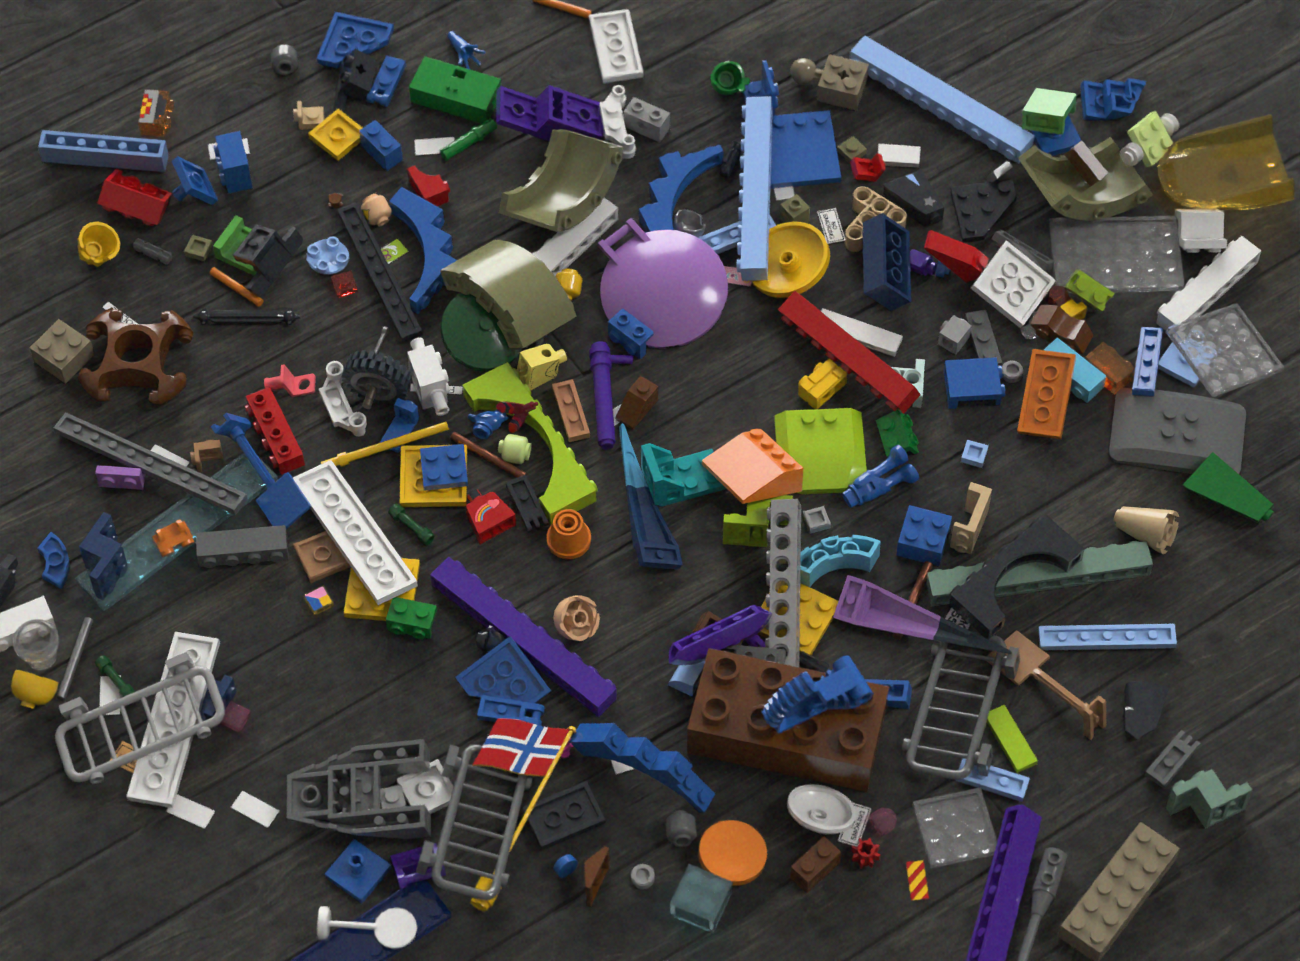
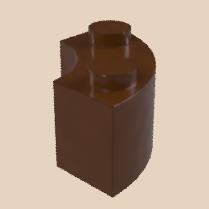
M1040 305L1030 323L1038 337L1047 340L1049 343L1059 338L1078 354L1085 352L1093 337V333L1085 320L1069 316L1058 305Z

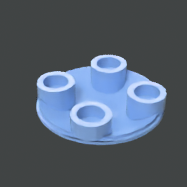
M336 237L317 241L309 245L307 249V262L309 266L321 274L338 273L346 267L349 261L347 248Z

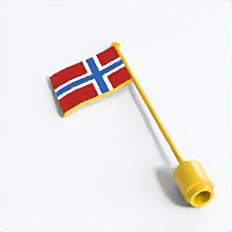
M499 718L474 761L473 766L494 767L520 775L544 777L513 835L510 851L571 735L576 733L575 727L569 726L567 729L550 728L517 719ZM481 876L475 889L488 891L491 888L493 879ZM496 897L490 900L472 898L470 903L479 910L487 911L489 907H492Z

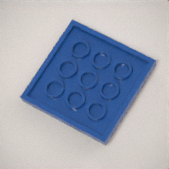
M830 110L772 116L770 189L841 182Z

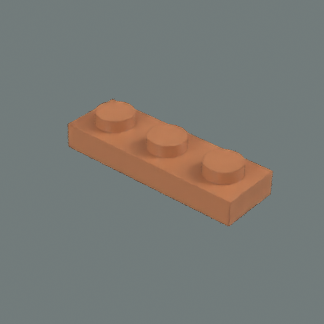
M573 379L552 384V390L568 441L572 442L589 438L590 431Z

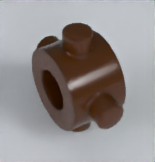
M338 193L329 194L328 206L330 208L342 207L341 198L343 195Z

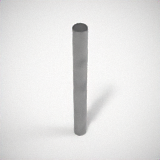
M89 617L84 618L57 694L59 700L64 701L68 694L93 623V619Z

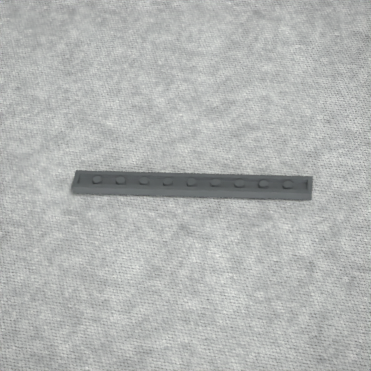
M66 412L53 427L54 433L128 467L139 468L142 473L234 515L239 512L248 500L246 493Z

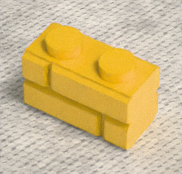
M831 359L826 360L824 363L820 362L815 366L811 375H805L798 383V395L814 409H818L847 383V373Z

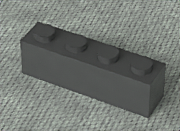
M285 525L196 533L199 567L235 566L241 563L257 564L264 561L280 562L289 559L288 536Z

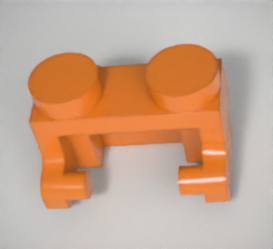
M180 519L162 529L156 530L155 535L151 538L162 558L174 553L173 548L179 545L185 548L194 543L189 527H187L185 521L182 522Z

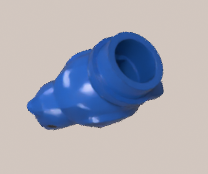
M495 410L482 412L477 415L469 414L468 419L474 422L473 434L479 439L486 440L492 435L493 431L501 426L502 422L508 420V416L506 413Z

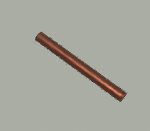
M456 432L452 433L451 440L458 444L467 445L468 450L517 478L523 475L527 476V473L469 439Z
M924 562L909 596V602L917 603L926 582L927 572H930L933 566L932 563ZM893 633L895 639L900 640L903 634Z

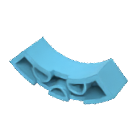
M837 535L822 539L820 543L810 548L806 547L801 551L800 583L811 587L822 575L842 568H855L870 572L880 556L881 541L860 535L839 538Z

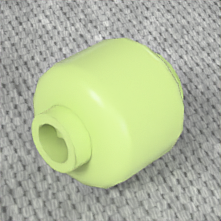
M508 434L504 440H500L498 453H502V459L506 462L522 464L525 460H529L531 443H528V439L524 436Z

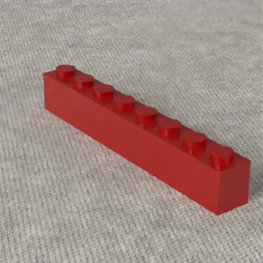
M794 291L778 309L783 315L781 318L783 322L789 327L792 325L797 327L795 331L804 339L808 336L812 340L810 343L819 351L824 349L826 351L825 355L834 363L839 361L841 363L840 367L847 374H855V380L863 387L866 385L871 387L870 392L878 399L883 397L887 400L885 404L894 412L898 409L904 414L921 395L914 385L798 292Z

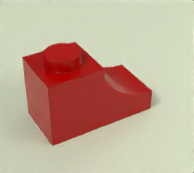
M415 165L407 168L408 180L417 196L435 206L449 202V185L446 181H442L439 174L436 176L426 175L419 171Z

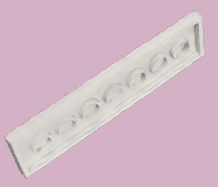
M331 460L293 477L312 507L310 509L377 605L418 586L413 574Z
M175 632L167 660L187 652L193 660L195 667H206L212 673L220 641L217 638ZM166 664L161 681L173 676ZM199 675L188 679L200 713L207 684L205 678ZM184 681L167 688L181 731L196 725L198 721ZM163 691L157 692L151 715L159 739H163L177 733ZM149 722L141 748L155 742ZM193 736L137 759L127 799L129 801L173 808Z

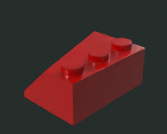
M116 168L105 179L97 204L102 205V208L107 211L113 212L116 210L122 212V215L127 218H139L146 225H158L162 220L172 193L152 184L145 183L142 185L139 178L123 176V171Z

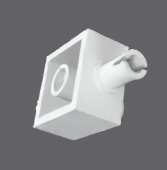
M422 338L413 339L410 342L413 350L407 352L409 370L422 409L434 407L436 415H445L449 412L447 394L450 393V389L447 383L449 382L445 369L442 370L441 367L442 359L440 353L434 351L433 345L425 346Z

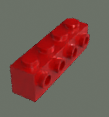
M268 387L247 395V405L244 406L248 417H253L255 421L252 424L256 434H261L263 438L261 443L265 452L269 451L271 454L269 460L272 467L277 468L280 475L305 466L303 453L271 388Z

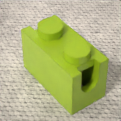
M1075 270L1064 287L1098 311H1103L1107 301L1115 294L1081 270Z

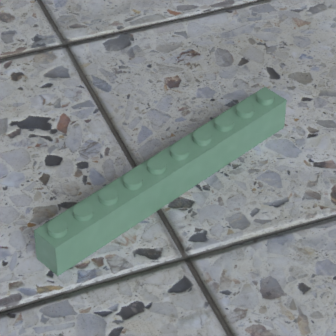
M1132 541L1123 545L1111 544L1102 548H1086L1083 559L1067 573L1061 568L1048 563L1034 562L1020 565L1010 570L1001 578L994 590L995 597L1148 576L1151 574L1153 563L1147 541ZM978 563L975 566L969 567L957 566L948 570L935 569L927 572L926 587L931 607L949 604L950 592L953 588L964 584L967 577L974 571L977 573L984 563Z

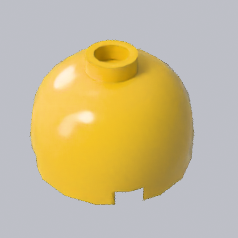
M15 670L11 688L14 696L22 700V706L34 709L35 705H45L54 698L59 682L25 671Z

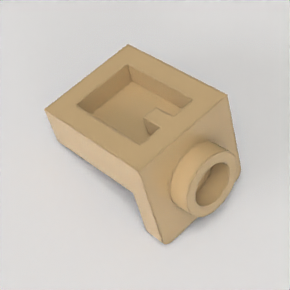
M297 101V109H294V121H298L299 129H314L324 121L323 107L302 108V101Z

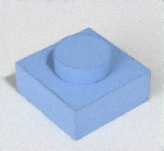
M967 440L961 462L982 468L988 451V445Z

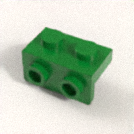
M896 410L876 420L887 457H889L891 449L896 445H900L905 452L919 453L917 448L919 442L912 431L913 422L908 414L905 415Z
M394 597L386 617L387 630L398 635L402 633L412 635L417 639H431V628L437 612V605Z

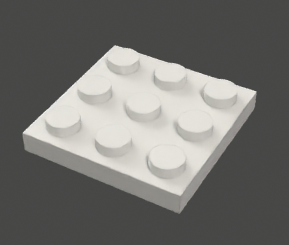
M1005 241L971 289L1021 328L1056 280L1008 241Z

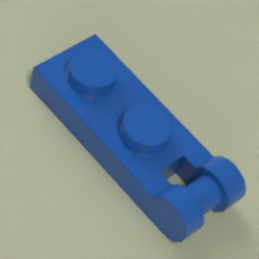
M390 56L385 57L375 82L367 94V102H378L381 106L385 107L389 105L406 67L405 60Z
M482 695L477 718L478 720L496 722L499 718L517 719L541 726L542 721L540 718L544 714L545 707L537 703ZM526 712L531 713L532 716H531V717H526V716H525V713H526Z

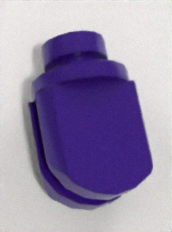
M917 250L910 251L911 271L920 275H934L936 273L937 263L933 262V258Z

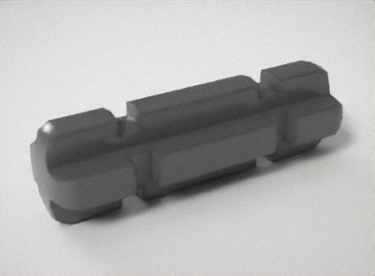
M137 238L133 243L134 250L140 253L143 251L144 255L155 260L160 259V262L164 264H169L172 260L170 252L162 251L161 248L148 242L145 243L140 238Z

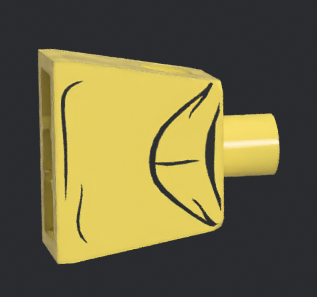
M550 344L521 351L517 366L521 382L527 384L531 391L555 378L559 364L567 361V355L563 349L555 352Z

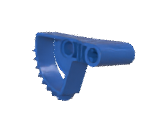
M844 656L834 662L832 665L833 670L830 671L828 669L826 671L825 678L822 675L817 682L812 680L807 671L800 673L797 677H793L790 682H786L785 686L779 688V691L773 694V698H770L764 706L762 714L765 721L779 734L828 709H854L869 701L874 694L850 656Z

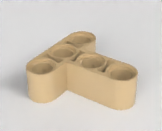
M867 187L855 189L852 207L859 215L846 229L845 247L847 250L858 252L863 248V222L881 213L894 221H898L897 223L905 228L906 212L902 208Z

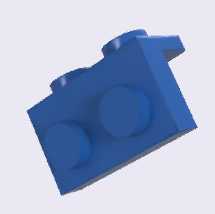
M621 309L608 321L609 338L614 343L622 345L630 355H635L639 359L646 355V342L654 335V332L626 310Z

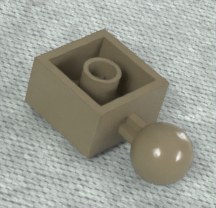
M829 54L824 70L816 69L815 64L811 60L800 58L792 64L790 74L796 83L802 85L808 84L813 80L819 81L817 101L857 110L867 81L869 64Z

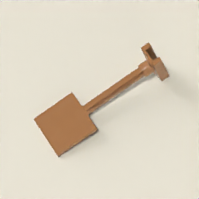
M1017 630L1004 641L1007 649L1016 647L1019 648L1020 663L1016 678H1009L1011 681L1019 686L1029 676L1036 678L1078 711V714L1084 719V735L1090 740L1094 738V728L1097 725L1102 728L1106 727V700L1098 696L1090 704L1083 703L1039 669L1050 658V655ZM992 651L988 656L996 657L997 652ZM987 661L988 663H990V664L993 666L994 662H992V661ZM1002 668L1001 673L1006 676L1005 668Z

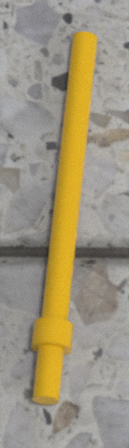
M443 422L347 454L346 452L337 454V457L322 461L321 464L331 460L335 466L340 465L342 467L348 465L350 461L447 431L449 428L447 422Z

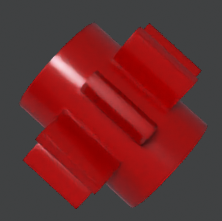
M871 838L864 841L859 839L858 847L852 846L851 852L854 853L852 861H857L860 864V868H863V866H870L872 868L873 860L879 861L880 854L876 853L879 851V845H874L871 842Z

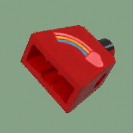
M474 489L468 493L467 498L470 503L466 505V514L480 545L516 525L515 513L494 492H489L482 496L478 489Z

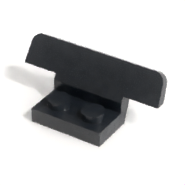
M255 225L233 254L236 261L253 266L257 272L246 286L253 295L260 297L267 292L303 243V238L296 228L291 227L285 236L281 238L276 230Z

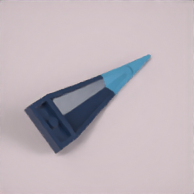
M622 423L619 426L632 542L633 549L637 552L639 566L680 569L683 563L679 546L657 505L654 504L625 425Z

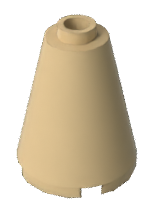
M1123 506L1120 510L1116 511L1114 522H1116V527L1140 542L1147 541L1148 547L1158 553L1165 554L1167 552L1164 550L1165 547H1171L1176 536L1178 522H1175V516L1179 517V514L1173 510Z

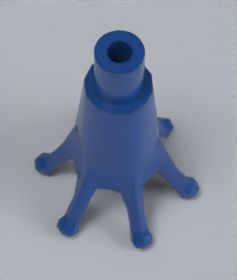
M453 31L447 34L451 44L458 53L459 65H462L463 59L466 69L470 70L467 62L468 58L473 59L479 66L481 65V62L475 58L473 52L485 54V50L476 49L478 48L477 44H468Z

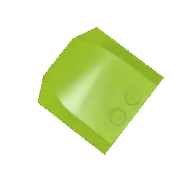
M852 408L787 410L774 416L776 443L803 467L802 492L797 493H843L848 490V486L853 484L857 477L867 471L862 413Z

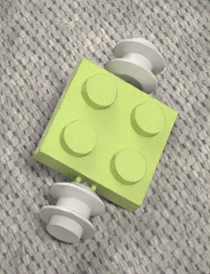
M1156 111L1149 113L1127 131L1133 143H1129L1121 149L1120 157L1122 161L1129 166H1134L1143 160L1146 168L1153 166L1175 147L1170 136L1179 129L1178 120L1171 114H1164L1162 118H1159Z

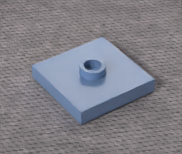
M1178 333L1159 360L1158 369L1195 387L1215 358L1216 353Z

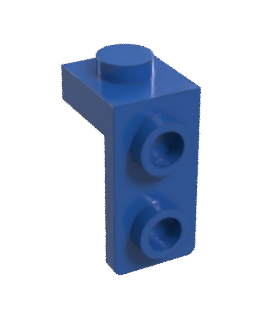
M398 398L394 404L395 418L380 443L411 433L419 421L418 406L412 401ZM404 444L391 448L390 450L399 453L401 451V446H404Z

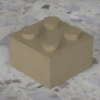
M60 319L30 347L33 361L65 384L95 355L91 340Z

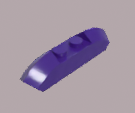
M752 605L672 643L669 650V663L674 665L697 664L706 660L708 648L721 650L727 646L738 644L742 639L747 641L765 627L772 613L762 607Z

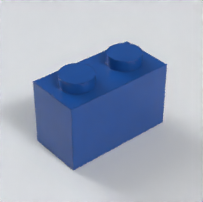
M376 120L359 130L361 146L386 171L403 160L401 145Z

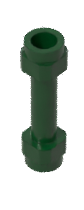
M393 504L388 514L395 521L400 520L417 534L418 540L426 546L430 545L435 539L432 531L427 527L423 529L405 514V509L401 505Z
M106 655L96 659L95 665L98 670L110 678L119 689L121 698L135 692L130 684L126 685L112 668L113 664Z

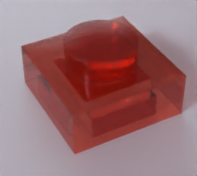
M351 271L331 276L337 298L358 292Z

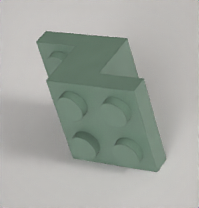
M1213 769L1207 772L1200 771L1192 779L1186 782L1184 780L1179 781L1172 786L1166 809L1172 815L1191 806L1206 829L1245 810L1252 789L1248 783L1240 786L1239 784L1233 785L1226 791Z

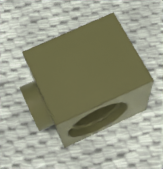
M798 194L780 204V220L783 223L809 222L810 207Z

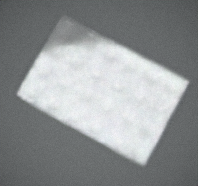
M1176 216L1107 217L1100 220L1050 218L1049 228L1056 293H1071L1064 287L1075 270H1081L1112 292L1182 291L1184 289Z

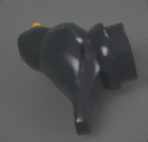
M490 625L486 631L478 633L476 645L479 649L489 652L503 642L505 637Z

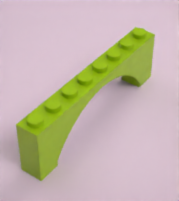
M507 362L463 384V395L474 412L477 410L495 411L497 410L496 405L503 401L524 405L531 401L538 402L536 409L529 412L525 423L540 434L552 455V476L545 494L539 497V503L548 522L552 525L553 519L558 512L565 509L579 511L596 502V492L598 489L594 481H589L583 465L576 462L572 449L565 446L561 433L554 430L550 417L543 414L539 401L532 398L528 385L521 382L517 369H512Z

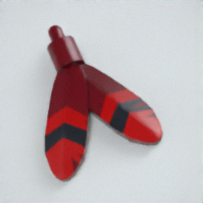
M503 401L498 403L496 408L502 413L515 414L509 423V431L513 433L521 428L529 412L535 410L536 406H538V402L531 401L524 405Z

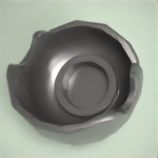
M686 209L679 210L676 213L673 223L675 231L685 232L697 238L702 236L706 224L702 225V216Z

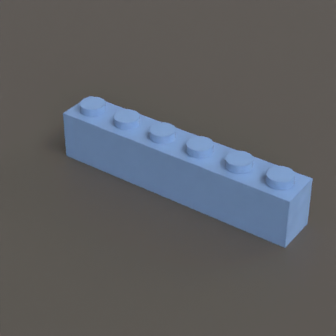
M42 130L38 146L42 162L165 172L169 156L165 140Z

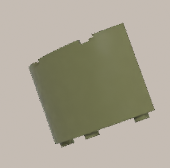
M565 129L552 130L550 142L544 155L546 161L543 166L536 169L528 179L529 183L524 187L519 186L514 190L502 192L499 213L556 232L565 231L578 225L601 204L622 161L623 147Z
M1111 137L1089 149L1108 172L1099 182L1091 187L1065 155H1060L1059 158L1052 157L1051 154L1041 151L1034 145L1018 157L1050 205L1058 213L1072 219L1100 220L1111 217L1139 204H1143L1148 198L1153 196L1133 166H1129L1122 161L1120 157L1121 150Z
M493 240L440 270L447 290L458 291L465 295L470 293L476 297V302L488 313L491 311L499 320L497 325L501 329L509 348H525L576 317L573 303L569 300L565 290L553 273L546 267L545 263L526 249L511 242Z

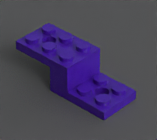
M550 85L537 98L503 86L497 89L496 124L549 142L552 130L563 129L599 140L603 138V125L599 110L600 102Z

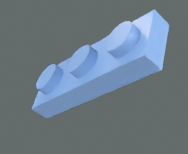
M962 758L959 770H961L964 767L966 762L965 758ZM974 765L970 775L956 781L1022 802L1030 778L990 766L988 776L978 774L977 765Z

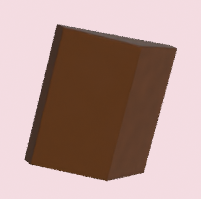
M603 847L584 862L586 905L589 907L592 906L610 868L608 847Z

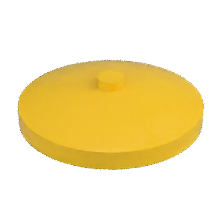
M787 222L770 228L768 280H751L754 286L760 292L778 298L789 297L794 291L801 294L813 287L823 277L830 261V249L824 235L816 227L803 222Z

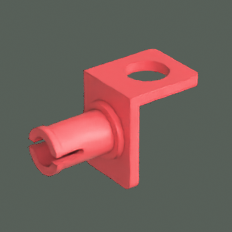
M281 365V375L265 378L264 387H270L271 390L284 388L291 397L313 394L315 392L316 376L312 373L294 377L285 365ZM305 380L310 381L308 388L304 390L299 388L301 382Z

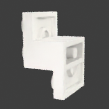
M1175 209V218L1178 219V245L1183 250H1187V252H1200V249L1208 250V252H1221V248H1227V240L1223 238L1224 212L1218 209Z

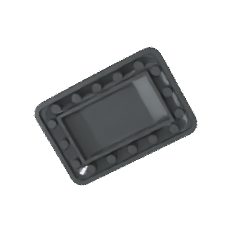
M1122 388L1117 391L1115 397L1109 457L1116 463L1193 474L1207 457L1214 452L1239 474L1242 462L1246 410L1240 404L1204 396L1155 390L1154 396L1132 395V388Z

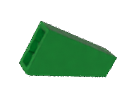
M1214 452L1207 457L1183 484L1186 490L1257 523H1260L1262 520L1266 522L1274 513L1272 511L1274 505Z

